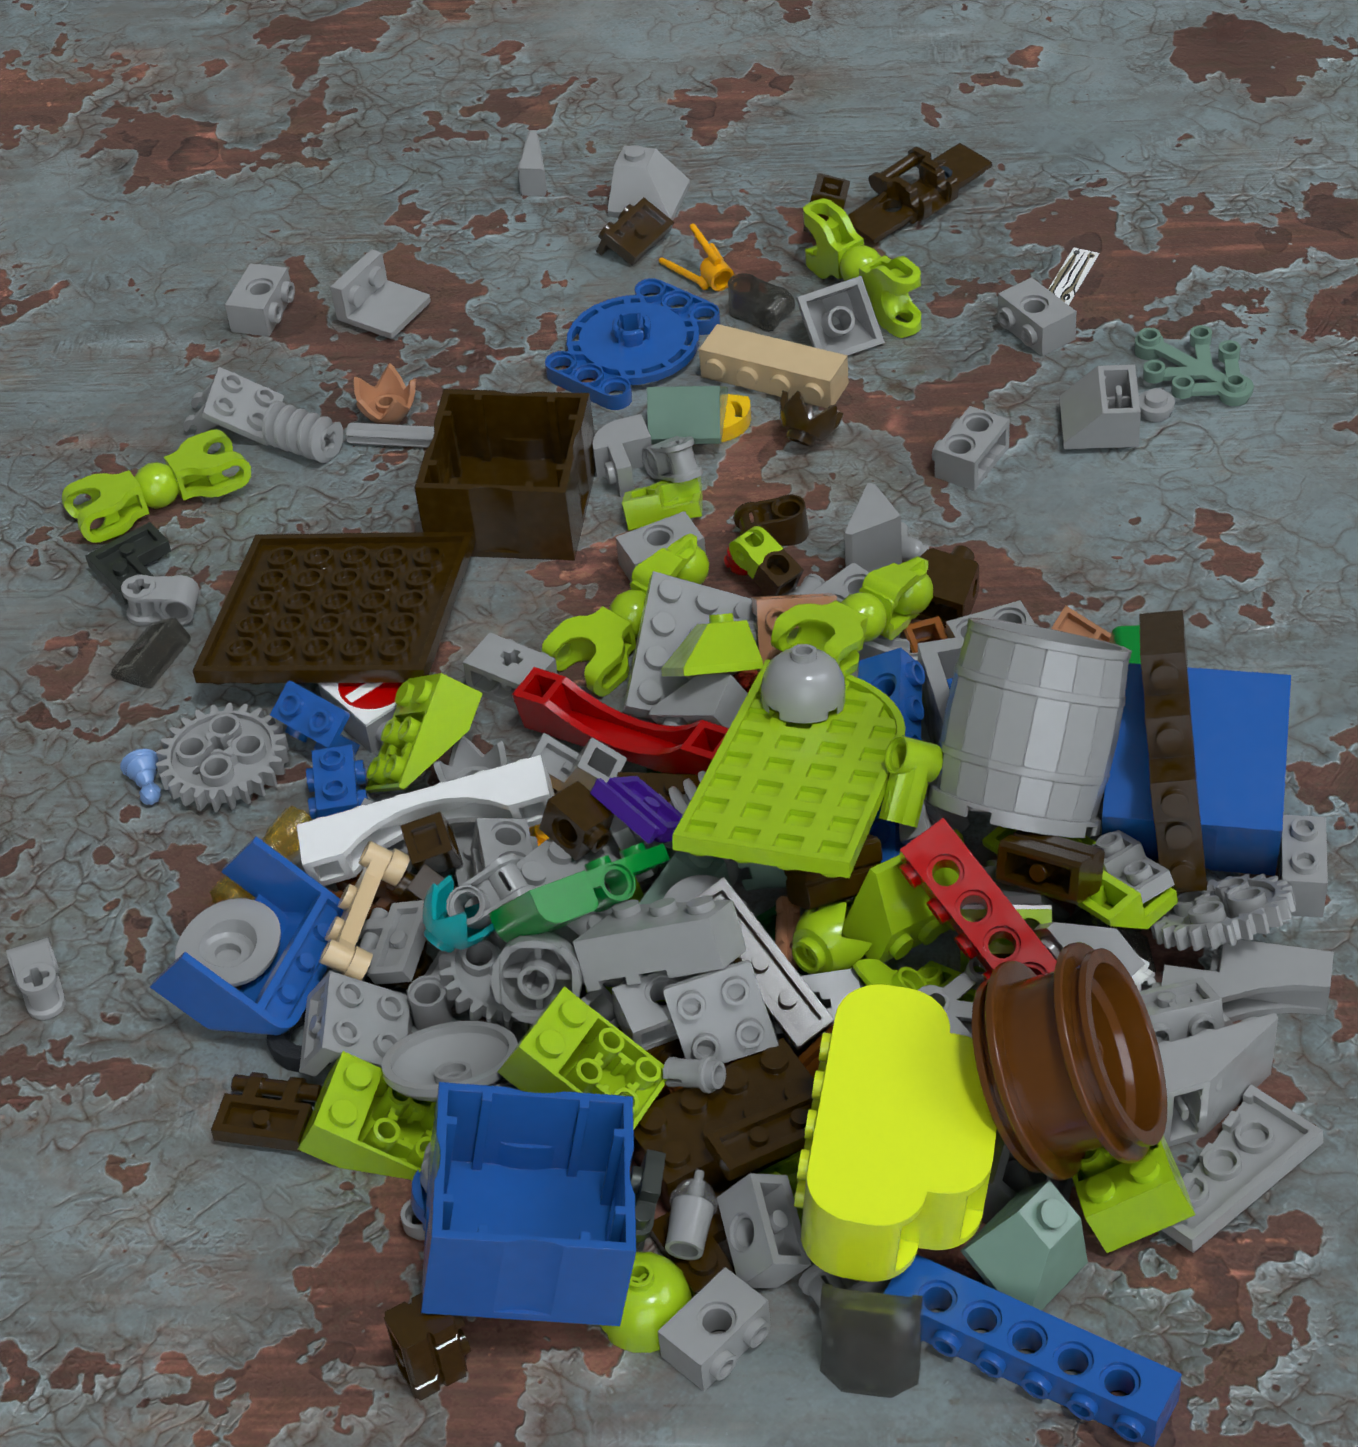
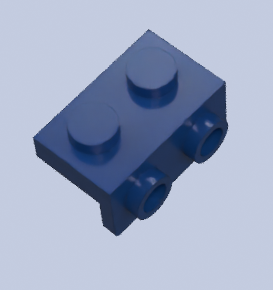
M292 681L286 683L270 713V716L287 725L284 732L305 743L308 737L316 741L314 746L316 750L352 744L355 755L360 744L341 734L350 718V713Z

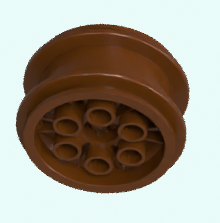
M1082 942L1066 945L1057 958L1055 971L1036 976L1030 968L1018 961H1007L999 964L993 970L990 978L982 982L976 991L972 1007V1040L983 1094L997 1130L1009 1151L1027 1170L1034 1173L1043 1172L1055 1180H1066L1074 1177L1082 1166L1081 1162L1084 1159L1085 1152L1102 1147L1122 1163L1132 1164L1141 1161L1146 1156L1149 1147L1158 1144L1164 1135L1167 1123V1089L1161 1053L1150 1016L1142 996L1126 967L1111 951L1104 948L1093 949Z

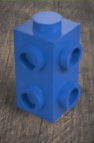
M352 744L312 751L313 767L306 768L309 792H315V797L308 798L311 821L319 817L330 816L361 806L364 798L368 799L366 789L360 790V785L367 784L364 761L355 759Z

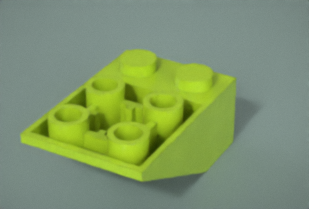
M443 673L409 678L404 682L396 693L395 703L397 706L393 717L385 724L382 730L381 740L383 743L379 754L368 767L367 778L369 780L365 788L366 791L372 793L404 790L469 731L483 693Z
M565 986L545 1008L497 1071L519 1090L525 1092L557 1093L566 1091L632 1096L633 1130L667 1081V1079L663 1078L664 1065Z
M342 1051L325 1079L298 1150L338 1168L413 1180L415 1173L418 1170L419 1173L421 1171L426 1147L431 1142L436 1102L413 1099L402 1095L387 1085L383 1078L382 1068Z
M1164 1135L1158 1144L1149 1147L1146 1156L1141 1161L1132 1164L1118 1161L1104 1147L1086 1151L1081 1162V1168L1072 1177L1085 1219L1106 1253L1196 1215Z

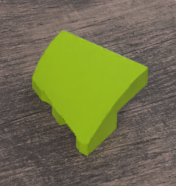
M701 476L680 483L663 480L650 486L625 492L622 505L628 531L641 528L684 511L690 519L701 517L703 511Z

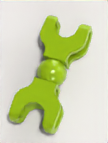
M823 198L806 204L803 207L804 225L816 240L815 246L805 249L806 266L821 279H826L833 275L837 279L843 278L844 281L862 276L876 319L881 327L899 338L908 337L919 332L922 328L921 311L915 306L908 292L921 287V271L919 267L905 256H898L891 260L885 255L881 257L874 248L865 246L864 239L857 234L846 212L831 200ZM817 214L826 215L829 217V219L825 221L822 217H820ZM897 315H900L903 319H905L908 322H901L897 320L895 317Z
M217 429L209 430L186 439L177 451L164 457L166 464L160 462L148 463L138 470L135 477L128 470L119 474H92L70 483L62 492V504L72 517L78 519V528L84 538L93 543L103 542L124 534L133 526L137 519L148 515L147 506L154 509L166 507L175 501L178 494L183 500H187L197 496L219 497L242 488L251 478V466L240 453L233 451L232 442L223 431ZM221 443V447L217 452L208 454V449L212 444ZM232 466H239V471L232 477L222 474V471ZM80 494L91 496L90 500L82 504H73L74 499ZM104 517L101 527L97 529L90 528L93 520Z

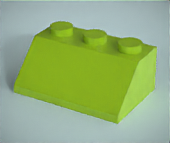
M954 829L955 833L964 843L962 834L957 829ZM900 855L869 869L842 929V934L847 938L872 943L865 956L868 959H877L883 963L892 958L896 960L901 959L912 948L922 943L928 945L940 934L950 929L955 931L948 921L941 924L932 914L926 904L931 898L920 885L914 889L904 878L898 868L903 864L900 860ZM941 868L933 875L935 882L942 886H950L959 878L956 871L951 868Z

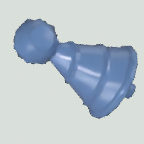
M144 748L128 753L121 761L120 769L124 775L136 782L139 787H142L139 792L142 803L153 805L159 802L162 796L161 789L154 783L157 774L156 763L159 761L155 751Z

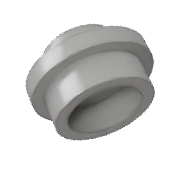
M1150 389L1139 396L1141 415L1148 421H1164L1174 410V397L1162 389Z

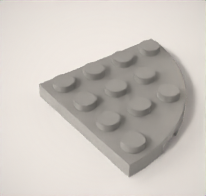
M653 571L648 583L622 713L642 718H651L649 712L652 707L696 676L662 677L661 668L696 624H708L709 615L733 613V618L757 621L756 615L752 613V600ZM759 669L712 674H731L748 693L759 673Z

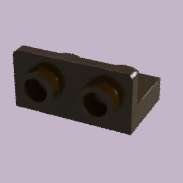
M643 197L635 206L627 205L620 213L616 223L610 221L604 226L598 235L601 241L596 252L602 256L611 248L633 266L671 231L675 222Z

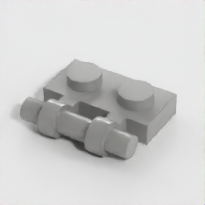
M424 900L392 903L389 913L383 908H374L372 910L370 918L365 920L360 932L362 940L359 947L373 954L369 968L362 981L365 982L366 978L369 977L375 985L412 982L427 939L424 935L426 927L422 921Z

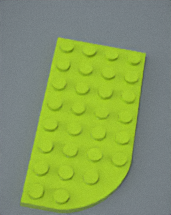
M766 659L763 669L759 671L672 835L673 850L688 852L694 856L732 859L738 863H757L775 866L782 870L819 873L830 878H850L885 795L890 775L884 761L887 746L895 736H905L904 718L896 704L885 693L862 679L848 675L844 677L846 687L845 704L840 713L837 714L836 708L828 712L827 720L803 724L779 719V711L769 707L768 713L764 710L761 703L762 678L767 665L771 661Z

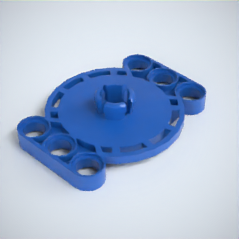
M648 278L641 280L635 285V295L608 299L590 307L578 316L567 333V351L553 352L545 359L547 379L551 383L572 393H590V401L606 409H624L632 402L631 385L656 382L669 377L684 368L692 360L699 347V335H709L717 324L720 325L719 308L712 302L659 279ZM649 293H656V294H657V295H654V296H643V295L649 294ZM674 305H684V307L671 308ZM701 317H712L707 320H698ZM576 334L579 335V341H573ZM559 366H569L568 368L562 370L554 369L555 367ZM587 378L596 379L592 382H581V380ZM613 391H623L622 394L618 395L608 394Z

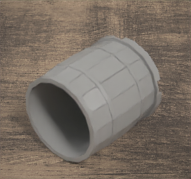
M968 618V628L958 662L954 668L941 739L939 740V746L943 752V765L936 782L929 784L926 799L930 804L963 817H967L968 810L985 813L991 812L990 824L1043 835L1085 838L1086 829L1089 828L1092 831L1091 836L1099 835L1102 819L1097 816L1106 783H1108L1110 777V770L1118 741L1126 699L1125 689L1128 664L1132 651L1126 647L1058 630L995 619Z

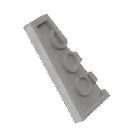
M1250 1084L1243 1094V1102L1236 1112L1231 1111L1222 1123V1132L1213 1144L1208 1142L1199 1155L1200 1162L1192 1173H1186L1182 1178L1196 1215L1161 1231L1194 1253L1324 1143L1323 1130Z

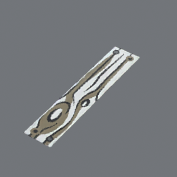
M1074 247L1048 290L1069 305L1100 253Z

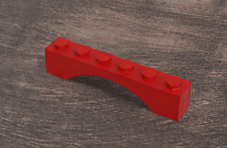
M533 667L512 694L525 728L583 747L593 737L626 757L628 762L668 774L698 775L701 771L706 772L729 730L727 727L705 720L680 726L659 725L642 721L600 702L582 690L569 678L537 667Z

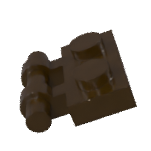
M252 1072L250 1076L235 1074L232 1078L231 1090L232 1092L243 1094H224L211 1128L214 1141L301 1152L298 1150V1147L313 1112L311 1104H306L304 1101L317 1102L322 1085L309 1084L305 1078L290 1077L286 1081L270 1079L266 1073ZM265 1097H278L281 1098V1100L267 1099Z

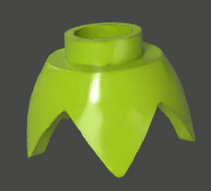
M846 902L830 905L814 912L816 908L806 909L796 925L792 946L793 958L797 965L805 972L818 974L851 969L872 946V943L842 937Z

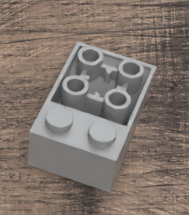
M1276 1013L1262 1017H1249L1237 1024L1215 1030L1206 1029L1194 1036L1172 1042L1164 1041L1158 1043L1167 1089V1123L1164 1137L1169 1147L1205 1137L1243 1101V1094L1250 1084L1257 1088L1271 1075L1278 1026V1016Z

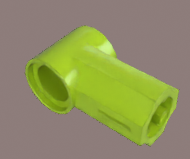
M897 735L891 739L885 752V767L890 772L879 818L917 828L928 782L934 781L942 769L943 752L937 744Z

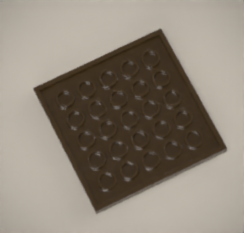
M473 531L255 534L192 670L195 682L213 683L216 685L226 683H251L259 685L263 683H287L288 681L296 684L404 683L409 678L429 675L475 546Z

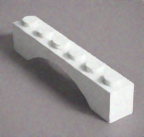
M541 755L298 824L297 832L302 866L310 877L323 886L354 878L364 869V866L358 864L369 841L387 849L404 839L401 825L441 811L449 824L476 822V818L527 819L529 827L541 824L548 799L554 796L551 779Z

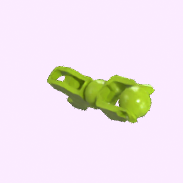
M691 533L672 543L668 548H661L638 564L632 572L631 590L618 594L610 604L609 610L602 606L594 614L566 619L556 627L544 640L542 652L555 658L557 670L563 671L579 661H590L585 667L584 674L587 688L601 697L610 694L625 681L630 669L628 658L636 647L635 639L638 637L648 583L652 572L655 571L697 584H702L708 576L709 560L705 552L697 545V536Z
M917 556L899 565L892 563L871 571L864 578L859 592L849 594L841 603L835 600L825 605H795L776 619L771 636V646L783 652L799 644L812 645L834 658L841 668L844 677L854 673L858 668V652L863 649L865 642L873 641L879 635L893 640L908 627L912 619L917 617L930 604L933 598V584L930 577L926 574L928 560Z

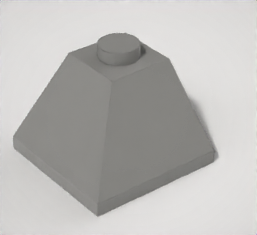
M624 145L614 164L607 211L608 217L618 218L627 205L635 206L644 197L671 220H674L690 187V180L657 149L645 148L639 145Z
M862 276L795 298L812 347L849 356L885 343Z

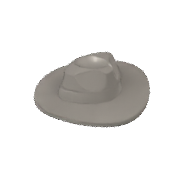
M236 898L218 902L202 911L188 924L176 945L175 959L179 958L184 952H187L233 987L251 982L263 974L278 952L281 939L278 917L268 906L255 900Z

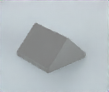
M867 483L844 533L846 567L851 563H856L868 572L892 563L898 565L902 563L901 515L876 484Z

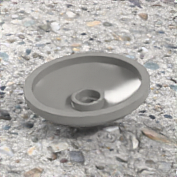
M456 1021L430 1026L409 1034L390 1047L381 1063L383 1078L387 1085L402 1095L413 1099L436 1102L439 1082L494 1086L504 1077L497 1071L516 1048L518 1042L510 1030L498 1024L484 1021Z

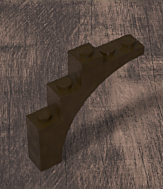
M1183 610L1139 614L1140 659L1145 699L1150 789L1159 865L1170 871L1175 884L1171 888L1176 890V893L1207 891Z

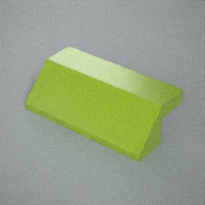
M998 826L982 839L983 845L998 855L1000 841L1010 834L1013 835L1017 830ZM1086 835L1085 838L1062 837L1091 846L1096 843ZM1103 870L1100 891L1091 897H1087L1078 906L1109 926L1149 929L1178 903L1176 890L1170 887L1143 904L1140 892Z

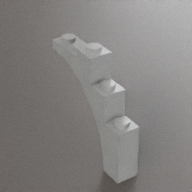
M1239 939L1233 946L1227 942L1224 943L1222 955H1212L1210 971L1164 965L1162 983L1156 982L1152 985V988L1203 977L1222 999L1223 1013L1232 1022L1273 1013L1326 1015L1334 952Z

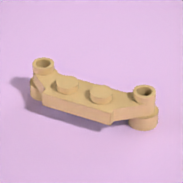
M372 841L367 843L358 864L364 866V869L356 885L348 884L341 896L338 907L344 911L341 918L337 916L334 918L326 933L325 940L328 943L321 954L319 963L342 973V975L362 981L369 968L373 954L358 946L355 947L380 881L382 880L396 886L410 861L408 854L396 848L390 851Z

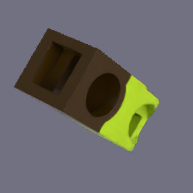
M754 526L729 544L733 560L740 568L746 570L747 574L762 589L761 597L787 595L796 589L804 569L766 530L759 526Z

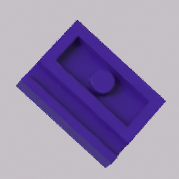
M638 776L609 778L607 783L602 778H598L590 792L591 795L648 844L653 841L659 843L672 841V835L683 816Z

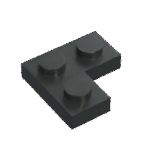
M148 522L85 555L88 567L127 605L128 600L124 598L121 591L123 582L134 575L154 576L145 565L171 552L169 540L151 522Z

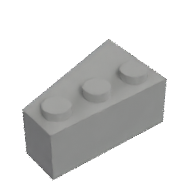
M712 896L697 897L689 902H676L675 898H664L651 904H639L638 900L623 901L613 906L611 914L573 941L587 992L601 990L602 984L607 980L621 977L626 978L627 985L638 984L643 981L641 974L666 970L668 978L722 970L746 951L733 900L714 901Z

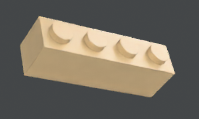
M717 324L699 348L701 377L779 397H781L784 390L788 392V399L799 391L803 395L804 403L823 408L835 405L849 384L848 355Z

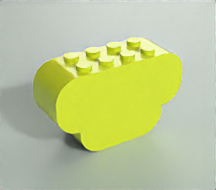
M884 984L858 988L849 993L839 1004L835 1014L832 1033L823 1032L819 1053L820 1063L815 1073L812 1091V1107L808 1111L804 1138L806 1140L804 1149H801L798 1166V1183L794 1207L803 1208L801 1242L807 1256L816 1266L838 1277L878 1282L889 1280L903 1273L914 1261L918 1248L947 1250L964 1244L974 1236L982 1221L994 1156L997 1127L987 1106L979 1080L973 1040L965 1035L950 1033L949 1018L943 1007L931 996L915 989Z

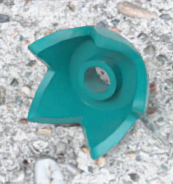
M451 876L446 877L438 885L433 883L429 887L424 899L422 921L426 927L424 930L425 937L435 947L448 953H452L455 948L463 950L475 946L495 931L493 923L485 929L467 927V918L474 917L478 913L480 903L465 907L464 912L453 916L448 915L446 909L447 899L454 890V881Z

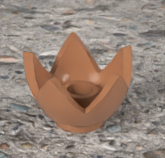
M391 363L385 368L376 386H372L364 380L354 377L356 405L361 413L370 421L376 424L397 425L406 417L414 402L416 379L410 380L406 387L400 374Z

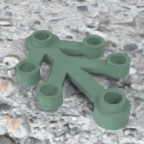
M1199 325L1190 330L1189 343L1194 347L1196 359L1165 343L1160 331L1155 328H1144L1135 337V355L1140 359L1149 360L1143 366V379L1153 384L1172 380L1171 393L1178 399H1187L1191 396L1219 395L1221 402L1224 404L1241 406L1247 403L1254 390L1252 380L1240 374L1238 361L1240 359L1241 346L1238 342L1226 340L1219 344L1218 359L1224 363L1225 374L1213 368L1209 347L1212 340V330L1207 326ZM1163 357L1180 367H1166L1162 361L1155 359ZM1195 379H1204V380H1206V381H1208V382H1205V383H1194V380H1195Z

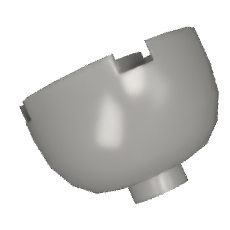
M808 644L796 645L779 653L767 665L761 684L762 706L768 713L769 707L779 711V719L786 722L804 724L827 720L829 711L837 708L838 714L843 710L846 691L844 675L837 661L824 651Z
M546 932L535 935H520L510 940L494 962L490 982L494 998L499 1005L503 1003L512 1012L511 1016L518 1021L534 1024L564 986L579 997L583 976L572 944L556 933Z

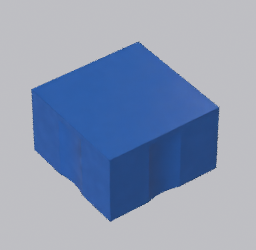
M1129 663L1125 689V706L1123 708L1110 777L1104 790L1102 835L1117 830L1122 831L1141 842L1146 857L1153 861L1159 859L1150 789L1141 664ZM1188 667L1205 868L1212 871L1275 876L1283 830L1291 675Z
M439 1082L428 1159L421 1313L620 1326L636 1255L635 1193L630 1181V1166L634 1152L632 1096L566 1091L533 1093L509 1087Z

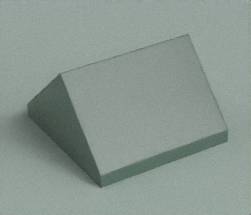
M647 387V419L651 444H657L675 436H692L694 444H721L728 387Z

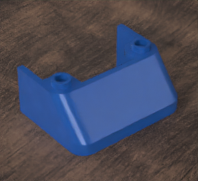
M255 836L224 866L221 872L253 895L255 901L268 906L278 917L281 939L278 952L270 966L255 980L243 984L240 990H237L187 952H184L152 982L150 988L210 1030L281 1035L299 1021L306 1008L308 994L317 986L327 971L328 967L319 963L321 954L328 943L325 940V936L336 916L341 918L344 910L338 907L339 897Z

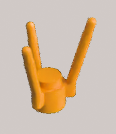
M694 223L690 224L691 231L708 255L700 265L701 276L663 257L659 259V263L697 283L702 290H706L709 287L715 291L725 290L734 280L735 274L724 261L715 245L708 243Z

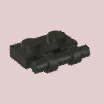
M649 1149L646 1151L641 1166L633 1165L630 1172V1181L635 1193L636 1252L643 1251L645 1240L649 1237L653 1227L656 1203L661 1193L666 1153Z

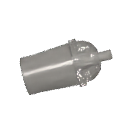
M695 1170L694 1178L682 1181L672 1191L670 1196L671 1211L665 1250L670 1255L684 1260H696L703 1256L712 1216L717 1211L718 1201L712 1186L703 1180L704 1171Z

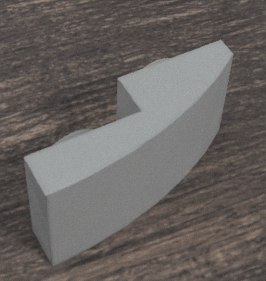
M1120 830L1100 836L1096 843L1092 845L1104 849L1103 870L1140 892L1143 904L1175 885L1170 871L1147 858L1141 842Z

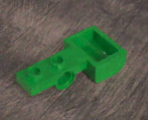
M644 842L633 845L619 852L622 859L611 862L609 855L600 857L585 864L586 871L575 873L527 891L488 913L496 933L506 943L520 935L552 933L592 911L604 912L616 904L629 899L636 889L635 876L650 871L670 860L664 844L662 843L649 849L646 848ZM604 881L610 887L611 893L606 889Z

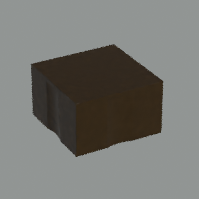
M443 389L434 420L433 439L424 453L414 487L423 532L473 531L475 546L471 557L575 561L596 472L592 444L595 433L590 393H506L496 390Z

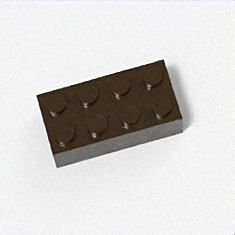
M784 1038L778 1040L779 1046L770 1047L748 1055L725 1066L726 1079L722 1088L716 1089L713 1093H704L700 1088L683 1087L654 1101L633 1130L634 1152L632 1158L637 1166L640 1167L647 1149L666 1153L659 1199L668 1212L671 1211L673 1198L679 1195H690L695 1170L704 1171L700 1195L728 1181L705 1147L707 1134L813 1088L814 1078ZM801 1149L787 1156H784L778 1160H775L769 1164H766L760 1168H757L751 1172H748L742 1176H739L733 1180H730V1182L732 1185H734L740 1180H742L744 1177H746L748 1174H755L801 1151Z

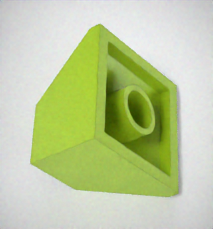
M733 613L709 615L708 624H696L661 668L662 677L755 670L763 669V660L748 621H734Z

